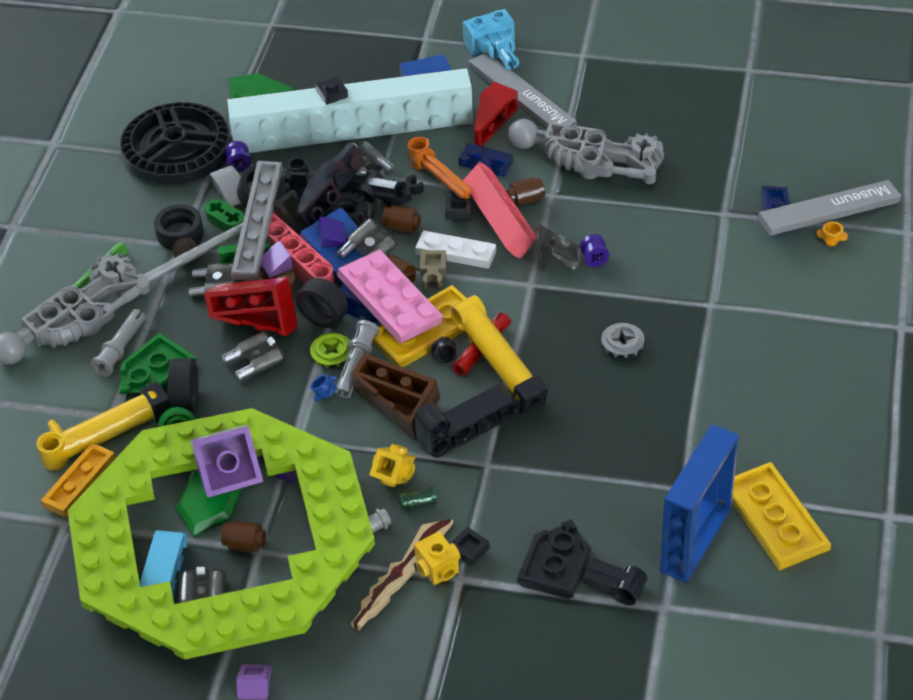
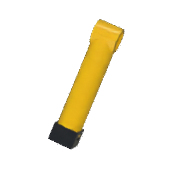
M473 295L450 306L453 322L460 330L466 331L469 343H475L514 397L520 402V412L525 414L544 404L548 387L538 374L533 376L487 316L486 309L480 298Z
M158 381L141 388V395L64 431L55 420H50L47 424L50 432L41 435L36 443L42 465L48 470L62 469L67 465L70 458L84 452L91 443L102 444L151 420H154L156 424L159 423L161 415L171 408L168 395Z

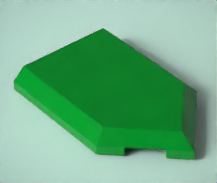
M259 73L228 78L231 99L297 90Z
M159 333L121 363L119 394L140 393L141 388L158 381L161 387H164L168 383V370L170 361L173 358H193L195 361L197 359L194 355Z
M198 469L192 470L177 503L176 511L185 521L192 536L196 537L204 533V529L217 523L221 525L231 519L243 488L207 498Z

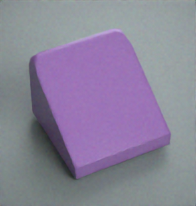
M281 241L275 243L263 255L261 267L269 278L292 269L291 256Z
M242 664L236 678L237 697L239 699H267L270 688L271 665Z

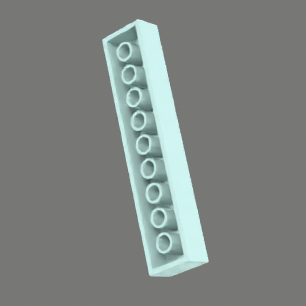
M467 68L344 84L348 90V98L328 105L324 103L316 92V88L227 99L233 142L241 141L246 143L249 153L473 124L472 87Z

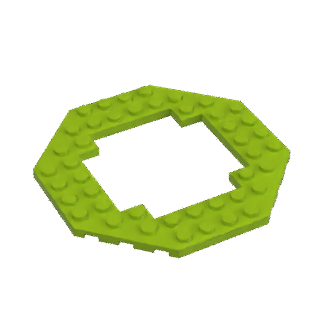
M253 408L142 430L68 509L82 607L90 612H93V610L99 612L106 617V620L124 629L128 627L138 632L141 638L159 647L163 645L173 650L176 656L184 660L306 633L312 625L313 618L319 611L325 609L336 595L335 591L343 581L346 582L359 566L358 561L366 552L369 553L375 545L373 531L350 451ZM247 425L256 456H263L268 476L296 471L315 550L287 556L292 576L290 580L174 604L170 581L140 587L127 505L155 500L152 478L197 469L189 440L237 426Z

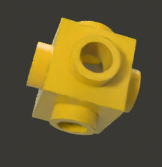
M391 444V447L378 448L374 455L369 475L380 479V483L390 487L407 483L414 474L415 465L413 463L416 456L408 454L407 448L397 444Z
M440 531L414 544L417 569L421 576H427L433 585L450 580L455 574L459 573L458 560L460 559V553L453 543H448Z

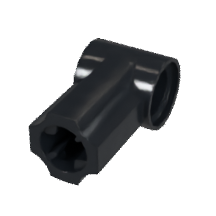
M593 558L592 560L590 559L586 566L583 583L610 592L618 602L630 606L636 603L648 578L646 573L636 566L627 565L622 569Z

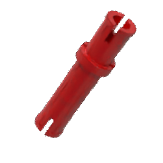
M497 313L492 320L501 334L511 325V319L505 313ZM474 342L452 364L453 371L459 376L465 377L483 356Z

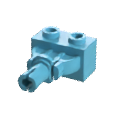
M505 9L463 21L464 44L472 56L487 53L491 58H494L495 54V58L501 59L507 70H511V66L514 69L519 65V59L513 53L515 51L514 21Z

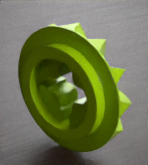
M338 333L324 334L316 338L311 344V359L316 361L317 366L324 364L327 369L330 365H335L339 368L340 363H346L349 356L348 345L350 340ZM328 350H329V351H334V350H336L337 353L331 352V353L327 354V351H328Z

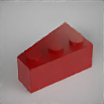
M288 277L217 284L204 292L209 318L236 325L245 324L262 331L266 329L278 332V335L287 336L298 328Z

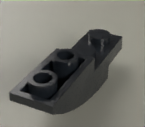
M347 143L333 160L326 159L307 184L297 212L306 227L319 221L320 217L328 215L343 198L340 191L366 163L355 144Z

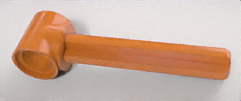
M415 137L409 140L407 146L412 168L429 170L458 197L464 200L469 198L472 189L436 158V154L430 148L427 138Z

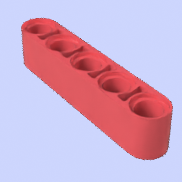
M478 162L463 179V182L472 189L471 196L506 249L520 259L536 243L538 238L492 170L485 164Z
M273 212L266 241L270 243V248L275 243L281 241L291 256L295 276L304 284L311 278H322L335 284L332 265Z

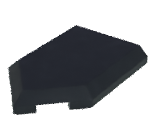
M572 519L561 523L560 527L548 532L544 530L534 535L517 577L518 584L528 589L566 599L574 597L591 548L577 531V527Z

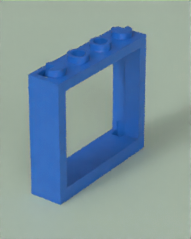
M711 424L664 498L661 573L687 583L731 511L739 434Z

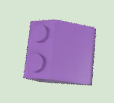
M247 425L237 426L189 440L207 498L263 482L250 430Z

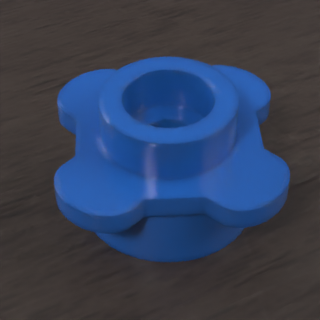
M323 374L312 382L310 388L315 393L313 397L315 401H320L322 398L327 399L333 395L337 388L335 385L336 377H329L327 374Z

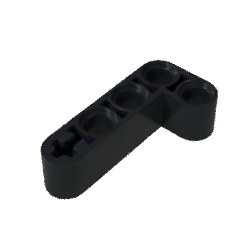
M497 384L444 413L435 404L426 403L415 413L416 438L432 457L439 458L511 419L518 413L521 404L503 384Z

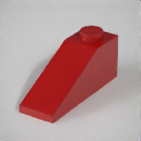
M493 82L487 89L482 91L474 129L476 149L480 150L518 110L517 90Z

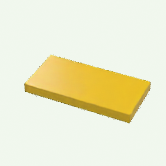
M451 285L428 298L429 302L443 315L442 324L401 344L381 325L378 327L379 333L374 337L372 344L393 364L406 367L431 352L432 344L439 338L448 337L452 340L465 332V330H460L453 322L450 306L467 298Z
M772 462L735 476L732 504L779 571L830 550L831 543Z

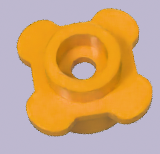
M834 221L825 223L823 229L817 231V237L822 238L826 245L831 247L836 246L840 241H846L848 238V234L843 232V226Z

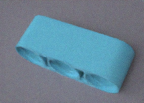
M155 531L140 580V587L170 581L172 594H174L177 583L175 576L177 571L181 569L184 558L182 556L183 548H187L186 533Z

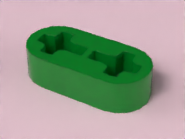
M215 199L205 205L207 220L223 231L243 223L244 213L225 201Z

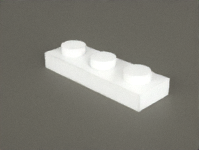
M423 230L415 249L416 255L419 256L421 251L446 250L447 261L489 269L496 253V244Z

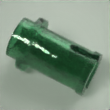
M429 487L411 492L407 489L404 490L403 493L399 494L401 510L412 512L413 508L436 505L434 488Z

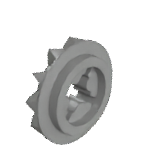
M613 324L602 333L601 345L605 347L606 353L612 352L614 357L623 355L627 358L629 354L637 355L638 350L643 349L644 334L638 327L632 324ZM620 336H622L624 341L626 342L625 345L621 344V342L619 341Z

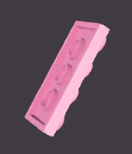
M377 250L338 268L337 276L400 344L442 324L443 315L381 250Z

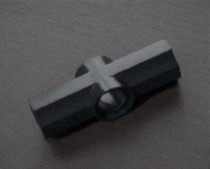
M367 170L365 174L357 172L340 192L347 193V191H351L353 195L356 192L359 194V197L363 196L365 201L369 203H374L376 199L397 203L398 201H403L406 197L407 185L403 180L386 178L375 170Z

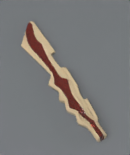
M452 519L421 525L403 560L390 563L388 573L379 577L378 583L370 587L369 596L361 601V610L351 622V626L354 629L360 631L367 621L374 618L391 601L390 596L398 591L415 573L414 544L438 531L445 536L454 525Z

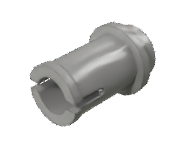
M375 509V513L368 516L373 533L380 529L387 530L388 526L391 525V519L385 509Z

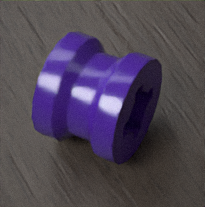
M235 141L226 146L225 157L227 158V166L232 165L237 172H243L246 168L250 167L251 158L246 143Z
M592 234L586 236L580 242V250L584 254V261L588 266L598 267L609 259V251L605 247L606 244L601 235Z

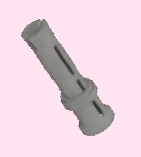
M131 310L129 316L112 340L103 343L101 353L98 357H94L91 360L90 366L96 374L103 377L110 376L115 363L122 360L124 348L146 320L144 313L136 319L140 310Z
M360 320L355 326L357 331L354 339L349 342V356L335 389V393L339 397H351L354 389L351 374L363 354L370 355L372 352L371 344L374 337L378 335L379 328L370 321Z

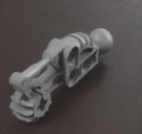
M518 119L512 123L508 131L509 140L514 147L529 149L535 143L545 144V154L548 155V159L551 162L555 163L558 167L564 166L569 171L574 169V172L579 173L586 179H593L597 176L611 177L614 173L643 179L646 184H653L656 181V169H658L664 159L662 142L657 140V136L649 137L648 133L644 136L637 133L635 137H628V140L622 144L608 140L605 132L599 129L549 122L547 131L538 130L537 126L528 119ZM613 162L625 163L630 167L613 166Z
M109 251L107 257L98 255L97 262H92L91 265L92 271L89 275L91 283L80 289L74 286L63 288L21 318L23 329L17 333L3 332L0 334V363L13 365L19 362L24 357L26 345L31 341L38 347L49 344L52 348H57V345L66 347L68 346L67 343L72 341L76 343L79 341V337L84 338L96 335L103 325L114 318V311L125 303H129L138 295H144L149 292V280L146 277L137 275L136 268L131 264L129 257L122 258L120 252L115 256ZM126 291L112 304L99 302L108 294Z

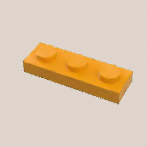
M91 443L40 500L42 507L66 518L68 509L116 459L115 453L95 443Z

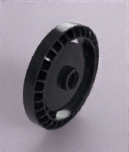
M175 102L153 107L136 116L124 129L121 135L120 148L126 167L137 177L158 184H180L197 180L216 170L226 159L225 148L231 143V135L225 118L214 109L197 103ZM140 141V152L137 153L135 149Z

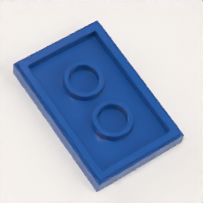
M342 208L326 216L327 218L344 222L347 242L359 230V227ZM319 221L302 230L300 237L332 265L334 277L346 291H349L350 289L337 276L338 268L369 255L376 247L373 245L371 248H368L364 240L344 258H341L337 251L342 246L322 248L318 230Z

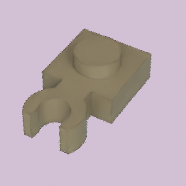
M446 250L420 252V276H423L424 289H428V283L432 281L437 282L438 289L442 288V276H446Z

